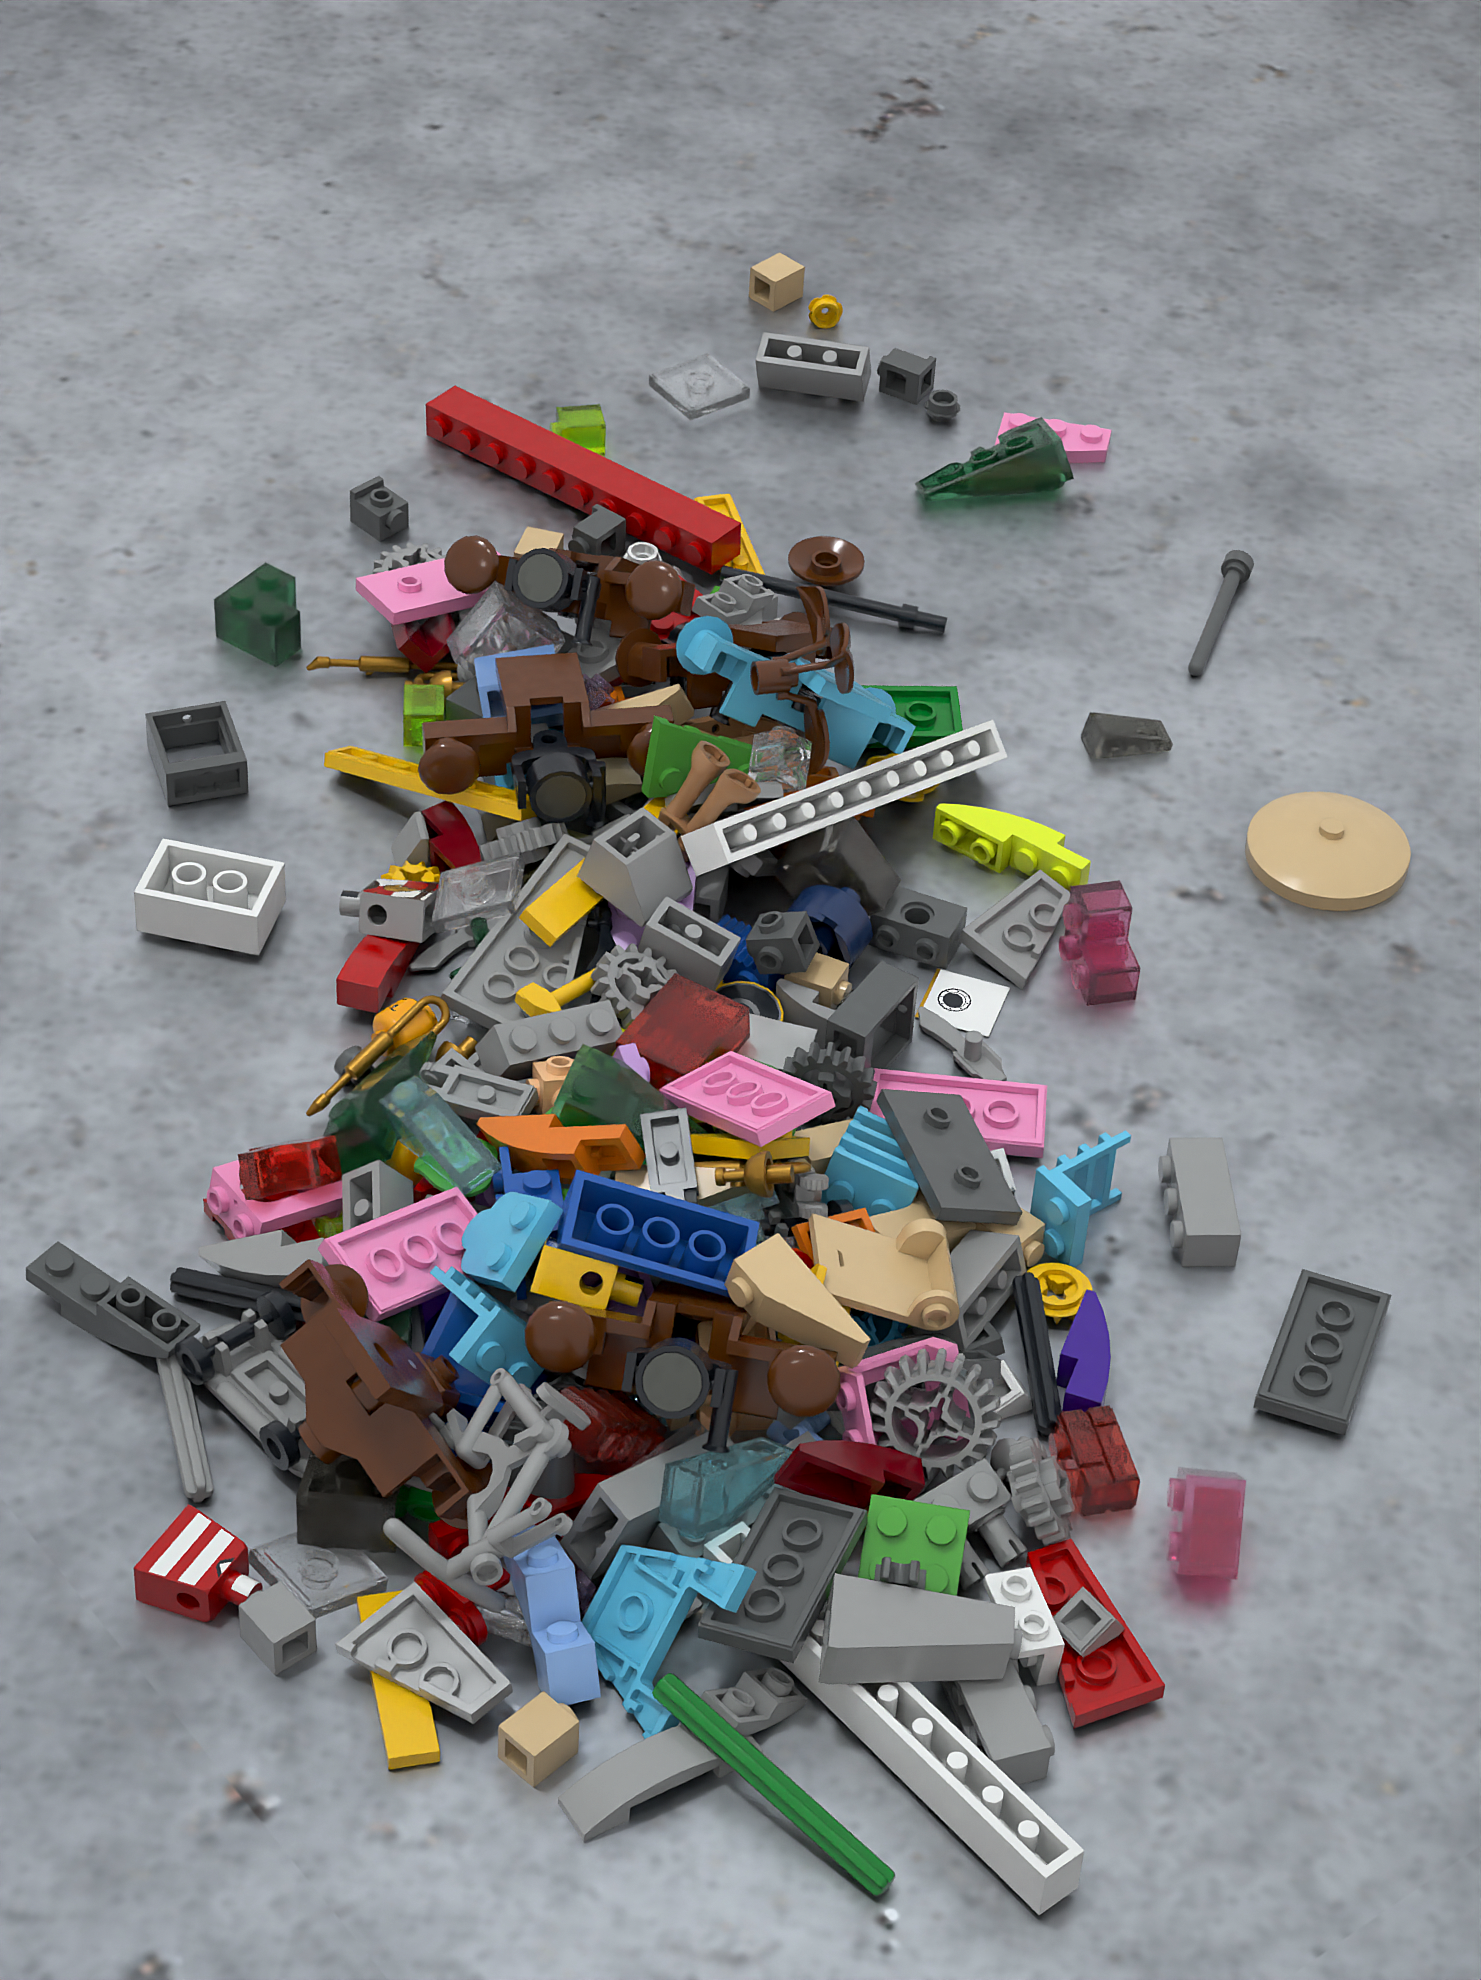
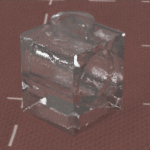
M775 726L772 728V731L754 734L748 775L756 782L782 783L783 793L806 789L812 742L796 735L797 731L786 726Z

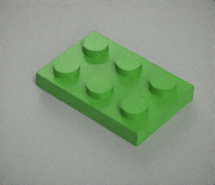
M871 1494L867 1518L868 1523L864 1535L858 1577L874 1580L876 1564L881 1565L882 1558L890 1557L893 1562L910 1564L911 1560H916L921 1563L920 1569L927 1570L925 1590L957 1596L970 1510Z

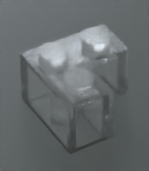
M495 580L446 642L454 662L476 675L474 658L551 644H554L556 654L566 642L557 621L541 610L525 605L514 592L504 590L505 586Z

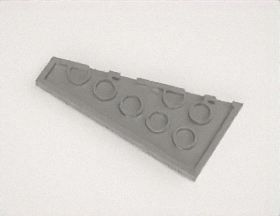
M564 833L442 992L441 998L447 1003L450 1010L491 1029L496 1024L530 1017L515 1002L516 993L519 989L534 982L552 992L574 979L588 914L551 947L521 921L519 916L532 902L583 860L589 851L590 845ZM568 1003L563 1005L561 1009H567Z

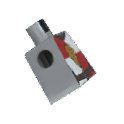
M375 879L361 892L343 890L339 903L340 915L359 917V931L362 934L422 943L443 925L445 883Z

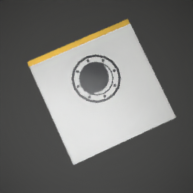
M937 968L919 1007L922 1006L936 1013L957 1029L968 1032L978 1031L983 1036L989 1037L1010 987ZM918 1010L915 1015L916 1018H919Z

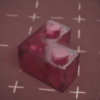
M1120 880L1071 886L1069 904H1065L1063 907L1065 934L1059 938V952L1061 959L1068 961L1071 968L1072 984L1076 990L1080 989L1087 1006L1136 1000L1141 968L1128 941L1133 908Z
M1178 1467L1177 1478H1169L1167 1507H1171V1511H1174V1516L1178 1519L1177 1532L1169 1531L1166 1559L1167 1561H1174V1570L1178 1574L1227 1579L1238 1578L1246 1480L1238 1473Z

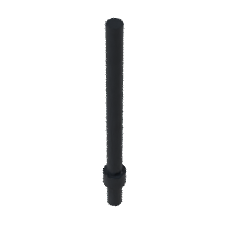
M724 565L720 574L721 581L725 578L749 574L760 579L763 583L762 587L765 589H770L776 594L801 599L796 587L810 586ZM824 589L828 606L896 621L898 626L914 629V626L945 632L948 617L918 611L919 607L905 603L900 607Z

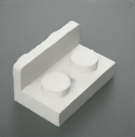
M1031 1567L987 1574L984 1580V1587L991 1603L1015 1607V1628L1022 1630V1643L1018 1657L1022 1666L1029 1667L1036 1686L1056 1683L1065 1643Z

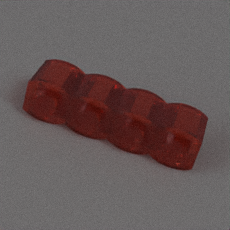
M575 1386L567 1387L560 1392L585 1412L591 1421V1424L584 1430H580L567 1419L563 1421L569 1429L568 1440L571 1441V1449L587 1462H594L600 1459L604 1463L615 1460L623 1464L630 1460L633 1464H639L657 1456L665 1446L666 1439L663 1436L667 1432V1427L623 1392L614 1391L610 1393L606 1389L595 1392L591 1388L579 1390Z

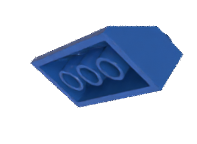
M576 1170L563 1202L562 1209L564 1211L559 1219L555 1241L558 1248L730 1297L728 1289L724 1284L733 1260L756 1246L760 1222Z

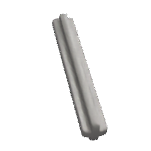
M175 1353L169 1358L156 1357L184 1493L187 1498H192L194 1503H201L204 1498L212 1496L214 1488L191 1383L182 1371Z

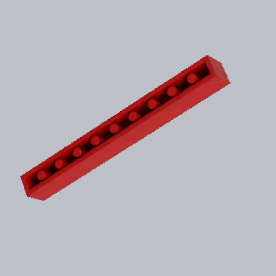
M456 385L425 404L426 433L428 436L589 515L592 514V507L599 504L626 519V533L644 542L653 544L656 548L711 575L740 555V522Z

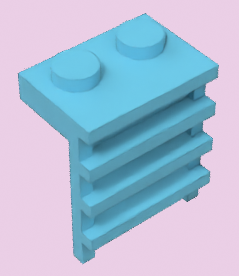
M860 1105L853 1120L850 1121L845 1134L841 1137L839 1145L832 1154L824 1174L829 1177L828 1189L822 1190V1197L819 1203L827 1205L831 1200L847 1199L852 1204L854 1210L866 1208L869 1216L905 1208L913 1203L920 1187L886 1119L868 1112L867 1108Z
M1126 1130L1114 1137H1111L1106 1132L1099 1135L1098 1145L1090 1148L1086 1143L1078 1146L1077 1156L1069 1159L1065 1154L1059 1156L1056 1167L1048 1170L1044 1165L1036 1169L1030 1214L1045 1223L1044 1251L1062 1264L1072 1267L1082 1264L1089 1216L1119 1201L1122 1197L1121 1191L1117 1188L1110 1191L1116 1150L1131 1141V1135Z
M435 1265L430 1274L479 1315L449 1355L457 1363L490 1386L492 1374L497 1369L503 1368L512 1375L518 1384H524L530 1388L544 1368H541L530 1357L525 1346L524 1330L527 1322L452 1266L445 1273Z

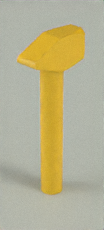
M595 968L552 992L532 982L517 991L515 1002L530 1017L560 1011L563 1005L591 991L590 989L596 981L590 978Z

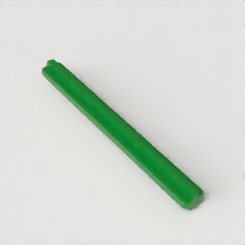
M668 1673L657 1682L652 1695L663 1707L873 1896L878 1897L891 1886L896 1875L887 1864L675 1674Z

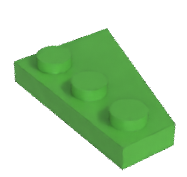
M654 715L641 790L647 798L667 797L677 794L690 772L691 755L700 741H707L717 746L729 757L730 764L727 769L740 770L756 782H763L767 754L761 747L721 735L719 737L702 733L698 728L688 725L682 727L670 723L665 718ZM719 777L711 781L710 784L716 783Z

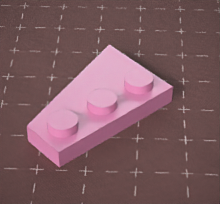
M1004 412L992 452L991 465H1004L1005 459L1023 458V464H1037L1038 458H1056L1060 463L1105 462L1112 430L1100 428L1096 425H1079L1067 423L1059 419L1048 420L1030 417L1023 413L1012 414Z

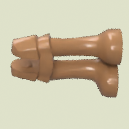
M700 741L692 752L691 769L674 799L666 808H661L658 819L671 830L675 831L677 829L682 834L681 836L715 823L724 810L733 803H751L761 793V788L746 773L737 769H727L730 760L721 749L707 741ZM719 777L711 793L691 819L686 815L711 781ZM680 836V838L678 839V843L684 861L686 862L689 860V857Z

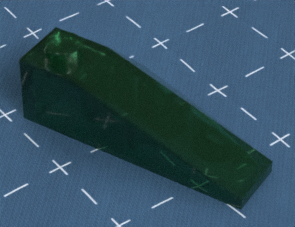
M1040 417L1002 433L998 436L1000 443L989 449H984V447L980 446L970 452L971 457L969 461L963 464L959 462L950 463L916 482L915 486L927 502L1038 493L1042 491L1049 492L1061 488L1066 481L1074 479L1062 439Z
M433 1031L398 1046L330 1110L328 1115L329 1122L322 1137L321 1156L341 1178L343 1174L374 1161L380 1160L384 1162L391 1159L413 1102L407 1096V1091L413 1083H420L421 1075H419V1071L423 1064L428 1062L437 1039Z
M582 1044L550 1114H556L564 1127L626 1124L645 1153L640 1114L678 1109V1107L625 1062ZM688 1116L690 1134H709ZM693 1153L694 1162L726 1161L732 1159L729 1157ZM646 1157L643 1162V1164L647 1165Z

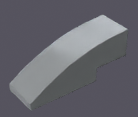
M283 1230L199 1247L198 1254L222 1276L281 1288L279 1283L307 1259L321 1263L324 1267L329 1265L317 1249L324 1238L296 1243Z

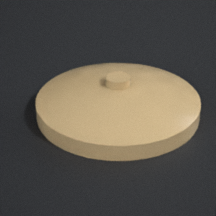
M1300 792L1269 802L1252 818L1245 843V855L1249 867L1267 888L1294 903L1329 911L1358 910L1387 900L1403 885L1408 873L1411 857L1409 841L1404 831L1388 814L1363 800L1332 792Z

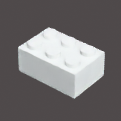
M163 838L134 891L136 931L259 955L286 902L284 862Z

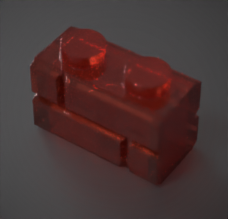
M1107 1405L1089 1408L1086 1412H1083L1082 1409L1061 1412L1057 1416L1055 1433L1049 1434V1450L1051 1457L1055 1456L1056 1461H1061L1071 1485V1498H1075L1080 1514L1089 1516L1103 1514L1109 1509L1111 1512L1130 1510L1136 1506L1140 1478L1113 1408Z

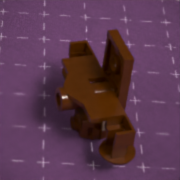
M307 1259L279 1283L283 1290L301 1297V1311L306 1321L304 1326L280 1345L305 1381L306 1421L298 1427L302 1439L308 1448L325 1464H332L343 1454L357 1459L385 1498L392 1495L413 1476L419 1477L426 1488L432 1489V1501L438 1517L452 1527L468 1529L467 1500L470 1495L479 1493L488 1486L493 1466L488 1462L485 1468L475 1469L458 1456H455L428 1417L434 1412L444 1423L448 1422L446 1414L453 1408H456L461 1397L454 1384L459 1378L457 1370L443 1355L435 1359L420 1352H413L390 1327L363 1318L367 1311L369 1296L366 1283L357 1271L341 1264H332L324 1267L321 1263Z

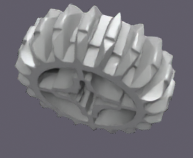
M923 1348L918 1351L917 1364L905 1354L899 1360L900 1370L889 1366L884 1373L887 1382H877L874 1393L879 1398L873 1399L869 1408L872 1413L878 1415L872 1419L873 1431L884 1432L878 1439V1446L887 1448L893 1446L895 1450L921 1458L922 1466L925 1467L924 1475L927 1480L933 1477L935 1468L941 1467L942 1474L948 1479L953 1476L954 1464L964 1471L972 1466L971 1458L978 1461L986 1458L987 1451L984 1445L993 1446L995 1444L997 1434L992 1429L999 1428L1002 1420L999 1414L993 1412L1000 1407V1397L987 1395L994 1386L992 1379L977 1381L982 1367L979 1364H975L968 1370L963 1368L965 1361L963 1353H959L955 1357L954 1363L946 1361L947 1352L944 1348L938 1350L935 1360H930L929 1353ZM921 1382H941L932 1391L925 1392L916 1388L913 1392L907 1390ZM955 1388L969 1401L975 1420L966 1417V1411L959 1408L953 1401L952 1395ZM945 1398L941 1408L943 1412L939 1420L934 1419L931 1428L927 1429L930 1419L929 1413L932 1407L937 1408L940 1399ZM897 1408L904 1410V1416L913 1420L917 1425L918 1435L916 1438L908 1433L902 1425ZM959 1435L964 1437L948 1445H931L933 1440L939 1436H949L955 1439Z

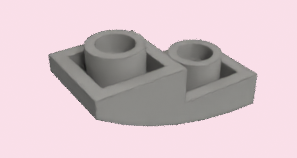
M742 574L725 578L718 592L697 597L692 611L699 616L718 617L728 625L739 624L771 602L774 594L762 587L763 583L757 577Z
M780 978L776 983V997L780 1000L784 1012V1022L817 1029L818 1045L820 1049H825L827 1019L836 1010L818 1004L819 991Z
M776 1668L744 1671L735 1687L706 1690L701 1696V1699L743 1736L759 1732L779 1723L802 1709L808 1700L794 1687L793 1679L785 1672Z

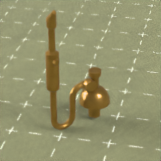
M317 656L306 667L308 671L329 667H358L366 675H372L374 672L408 673L411 669H420L407 657L360 656L359 659H330L327 656ZM438 662L430 670L443 671L421 673L414 679L413 683L412 680H405L404 696H412V694L415 696H425L429 694L430 700L436 706L446 709V698L466 682H452L459 681L457 673L451 672V670L457 671L458 663ZM430 680V683L426 684L424 681Z
M434 995L421 998L387 1032L381 1031L344 1067L345 1073L325 1093H321L313 1101L306 1112L307 1116L310 1117L324 1110L331 1103V1099L351 1079L357 1080L393 1045V1038L425 1006L435 1004L441 1010V1019L419 1040L414 1052L415 1061L419 1066L418 1076L421 1077L419 1071L425 1062L428 1063L423 1056L424 1048L449 1022L450 1010L447 1003L442 998ZM467 1036L458 1046L449 1041H444L437 1050L435 1063L451 1048L468 1060L476 1052L475 1046L478 1043L470 1036Z
M769 1151L755 1154L750 1157L746 1164L742 1160L694 1162L695 1167L716 1168L715 1182L717 1186H726V1183L730 1182V1187L746 1186L751 1193L765 1198L772 1197L774 1184L793 1183L794 1174L806 1173L811 1170V1165L807 1162L773 1163Z

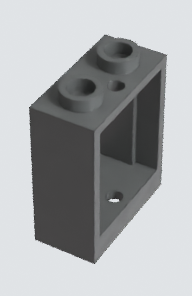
M226 701L145 714L147 746L168 806L249 793L247 759ZM191 715L189 718L183 719V716ZM219 740L224 754L169 763L165 749Z
M880 961L827 1019L825 1049L829 1042H834L835 1050L840 1052L848 1046L851 1048L850 1056L852 1058L859 1056L866 1058L864 1068L888 1069L912 1042L919 978Z

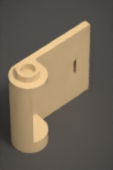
M812 1213L808 1221L814 1265L819 1263L827 1267L823 1285L839 1304L930 1331L948 1328L956 1322L960 1310L946 1229L940 1222L929 1218L911 1221L895 1239Z

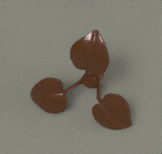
M821 586L796 587L807 614L813 644L781 657H771V660L753 661L750 668L751 686L755 695L776 693L777 700H790L805 705L804 728L807 763L803 776L816 774L824 767L829 756L830 740L825 713L823 709H818L816 700L790 692L791 688L798 686V673L834 667L835 681L841 694L850 693L854 684V660L850 652L851 636L849 627L844 622L835 624L831 631L830 646L833 656L831 660L796 665L795 662H790L813 652H816L818 656H823L826 652V637L830 633V616L826 593Z

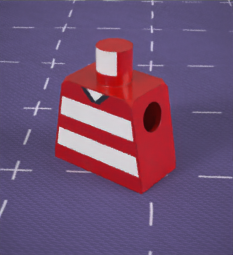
M189 1504L133 1567L136 1600L202 1622L213 1621L228 1602L239 1606L253 1593L263 1589L261 1582L248 1577L249 1557L248 1547L245 1542Z

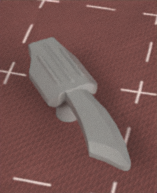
M475 905L467 907L465 916L456 920L455 934L437 942L419 955L410 965V971L438 969L466 946L473 947L481 943L505 911L500 907L495 909L480 908Z
M922 1006L918 1008L919 1027L925 1033L948 1047L953 1052V1059L972 1078L1007 1081V1077L1002 1069V1059L983 1041V1035L980 1032L969 1031L964 1038L955 1027L936 1013Z

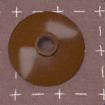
M830 536L804 539L791 548L788 556L789 567L797 577L806 582L823 586L842 585L855 580L862 573L865 562L862 552L854 544Z

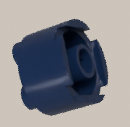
M815 885L804 888L786 911H807L820 944L817 953L849 963V970L873 937L871 922L868 914L860 904V897L854 890L848 887L838 889L827 885Z

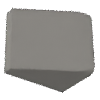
M421 812L413 813L392 844L391 849L396 866L402 867L407 860L411 865H417L424 861L426 867H429V836L424 816Z
M1084 1587L1053 1617L1061 1636L1082 1657L1116 1638L1125 1630L1120 1622Z

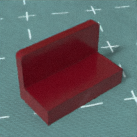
M451 612L429 617L422 625L417 620L395 626L391 624L398 650L425 673L433 668L459 642Z

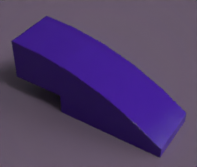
M1088 1289L1084 1294L1061 1350L1056 1381L1057 1386L1066 1388L1062 1407L1064 1425L1097 1434L1104 1409L1111 1353L1110 1337L1104 1311L1096 1292Z

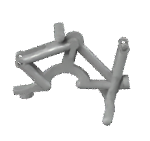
M503 1368L497 1369L490 1378L491 1386L469 1424L467 1418L453 1408L446 1414L448 1423L439 1430L447 1445L456 1451L457 1456L471 1467L482 1469L485 1468L490 1459L492 1460L493 1471L488 1486L481 1492L470 1495L467 1500L469 1546L465 1547L460 1554L447 1560L399 1519L390 1518L386 1520L383 1526L385 1535L421 1567L458 1594L492 1613H499L505 1607V1598L500 1593L487 1587V1585L496 1583L502 1577L503 1568L500 1558L504 1556L513 1558L555 1535H566L572 1528V1519L566 1514L560 1513L514 1538L512 1537L547 1518L552 1510V1504L543 1497H540L532 1503L530 1508L520 1512L548 1462L556 1457H564L571 1449L572 1444L568 1440L569 1429L563 1421L567 1419L580 1430H584L591 1424L585 1412L546 1382L536 1389L539 1397L548 1404L543 1409L531 1394V1390L524 1384H518L512 1375ZM503 1396L506 1402L488 1433L482 1432ZM517 1414L527 1429L516 1434L514 1445L509 1446L502 1438ZM523 1465L521 1471L519 1472L517 1478L515 1479L514 1483L512 1484L510 1490L508 1491L506 1497L503 1500L510 1479L511 1471ZM496 1512L495 1516L493 1517L491 1523H490L489 1526H488V1520H489V1519L494 1515V1513ZM471 1571L472 1577H470L466 1573Z

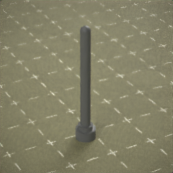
M1230 551L1224 558L1221 566L1224 581L1188 665V671L1191 675L1198 676L1203 672L1238 585L1246 582L1251 575L1254 561L1244 551Z

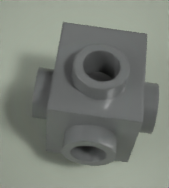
M771 911L760 914L746 939L748 954L753 957L759 974L778 973L787 975L806 972L820 946L807 911L782 913Z

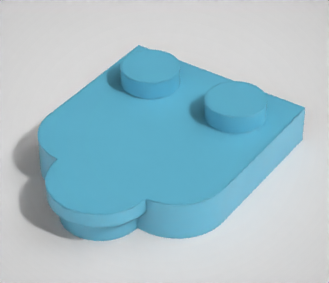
M517 1192L506 1193L495 1202L491 1209L481 1211L467 1225L462 1236V1246L466 1249L461 1261L462 1271L479 1283L515 1292L564 1210L551 1200Z

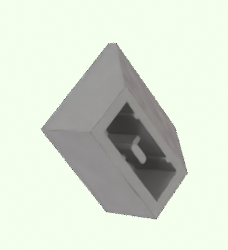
M643 807L593 840L577 875L596 893L603 896L640 927L646 925L666 896L676 902H680L690 895L693 890L676 833Z

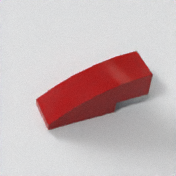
M375 935L365 936L355 947L336 978L337 1005L378 1014L386 997L393 998L420 942Z

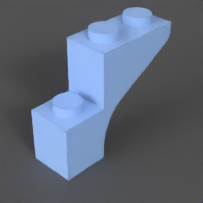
M533 1525L512 1537L514 1538L537 1525ZM553 1536L513 1558L504 1556L503 1558L508 1573H510V1579L529 1632L537 1671L538 1687L541 1692L547 1693L558 1704L564 1703L566 1705L600 1698L595 1642L581 1622L575 1567L556 1537Z

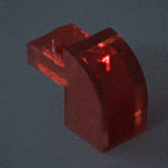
M335 1135L280 1142L251 1148L248 1152L238 1154L240 1165L239 1178L243 1185L245 1200L261 1199L285 1191L317 1188L342 1181Z

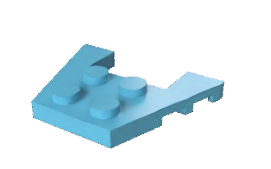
M621 1544L581 1622L595 1642L598 1669L605 1680L612 1681L624 1699L623 1707L627 1712L634 1714L645 1732L642 1734L644 1739L678 1726L680 1722L653 1697L652 1691L654 1686L652 1682L698 1592L721 1608L736 1613L757 1573L754 1569L735 1563L729 1564L706 1558H694L671 1552Z

